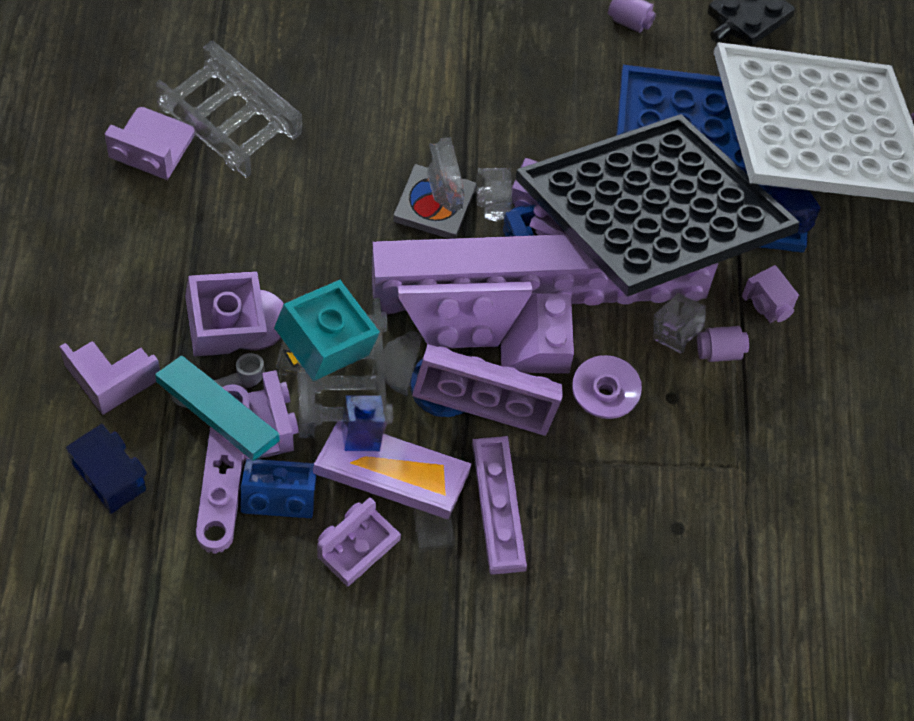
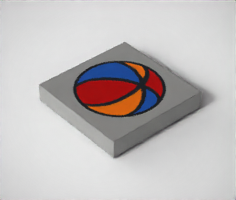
M415 164L393 215V222L448 239H456L475 193L477 183Z

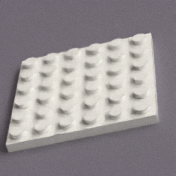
M717 43L714 55L750 183L914 203V125L892 66Z

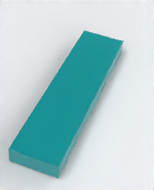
M182 355L155 374L156 383L252 461H255L280 441V433Z

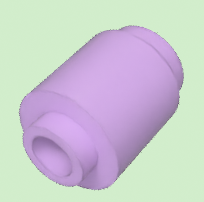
M612 0L608 9V15L613 17V21L639 33L644 28L648 30L651 27L656 13L652 11L653 4L644 0Z
M740 326L706 328L705 332H698L697 349L699 358L707 359L708 362L742 360L744 353L749 351L747 332H742Z

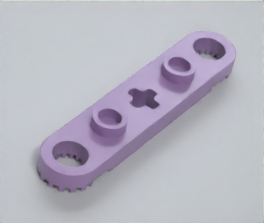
M234 384L222 387L233 397H239L242 400V404L250 409V397L243 387ZM210 427L196 536L203 550L205 549L206 552H213L215 554L228 549L233 542L244 454L212 427ZM222 461H228L229 467L232 468L227 469L226 474H220L217 467L221 466ZM213 525L215 527L218 525L225 530L224 537L218 541H210L204 535L209 527L212 528Z

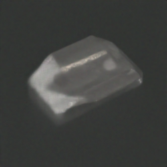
M451 137L441 138L438 143L429 144L433 161L428 168L427 174L433 199L449 211L463 210L465 191Z

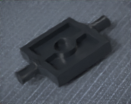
M714 0L708 5L707 13L715 18L721 26L711 31L710 37L713 41L715 40V43H718L726 36L733 35L741 38L752 47L794 17L795 7L785 0Z

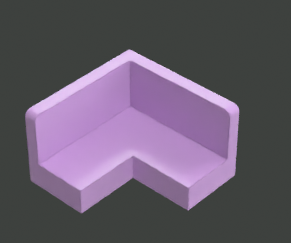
M93 341L75 352L66 343L59 346L65 367L102 415L156 382L155 374L160 371L159 362L155 355L148 357L142 348L137 349L111 365Z

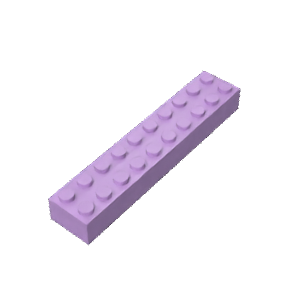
M568 234L373 242L372 251L374 312L394 314L406 311L398 298V286L531 282L532 295L536 293L571 294V304L595 306L610 302H618L620 304H631L635 301L663 303L668 300L694 302L707 298L718 263L627 297Z

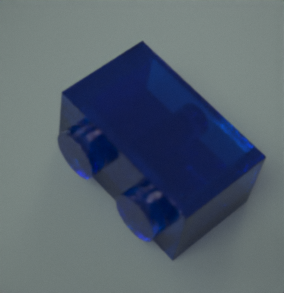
M100 424L66 446L70 463L108 512L112 514L147 490L144 480L147 472L136 457L130 459L125 453L126 445L118 433L114 431L110 434L105 426Z

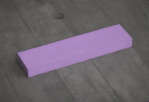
M508 436L473 439L472 447L490 575L525 572L527 564Z

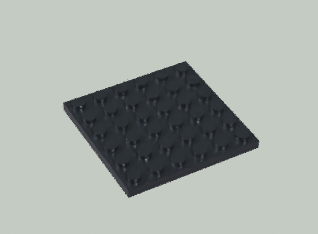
M681 114L516 169V181L627 297L798 233L800 222L760 185L750 183L748 175Z

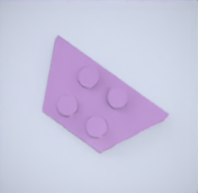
M531 282L398 286V298L428 345L445 348L498 347L532 295Z

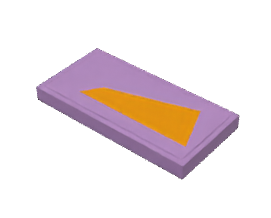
M338 419L314 463L313 473L449 519L469 475L471 463Z

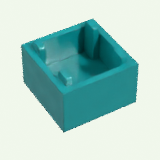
M341 280L284 303L274 326L276 332L313 381L369 356L380 334V331Z

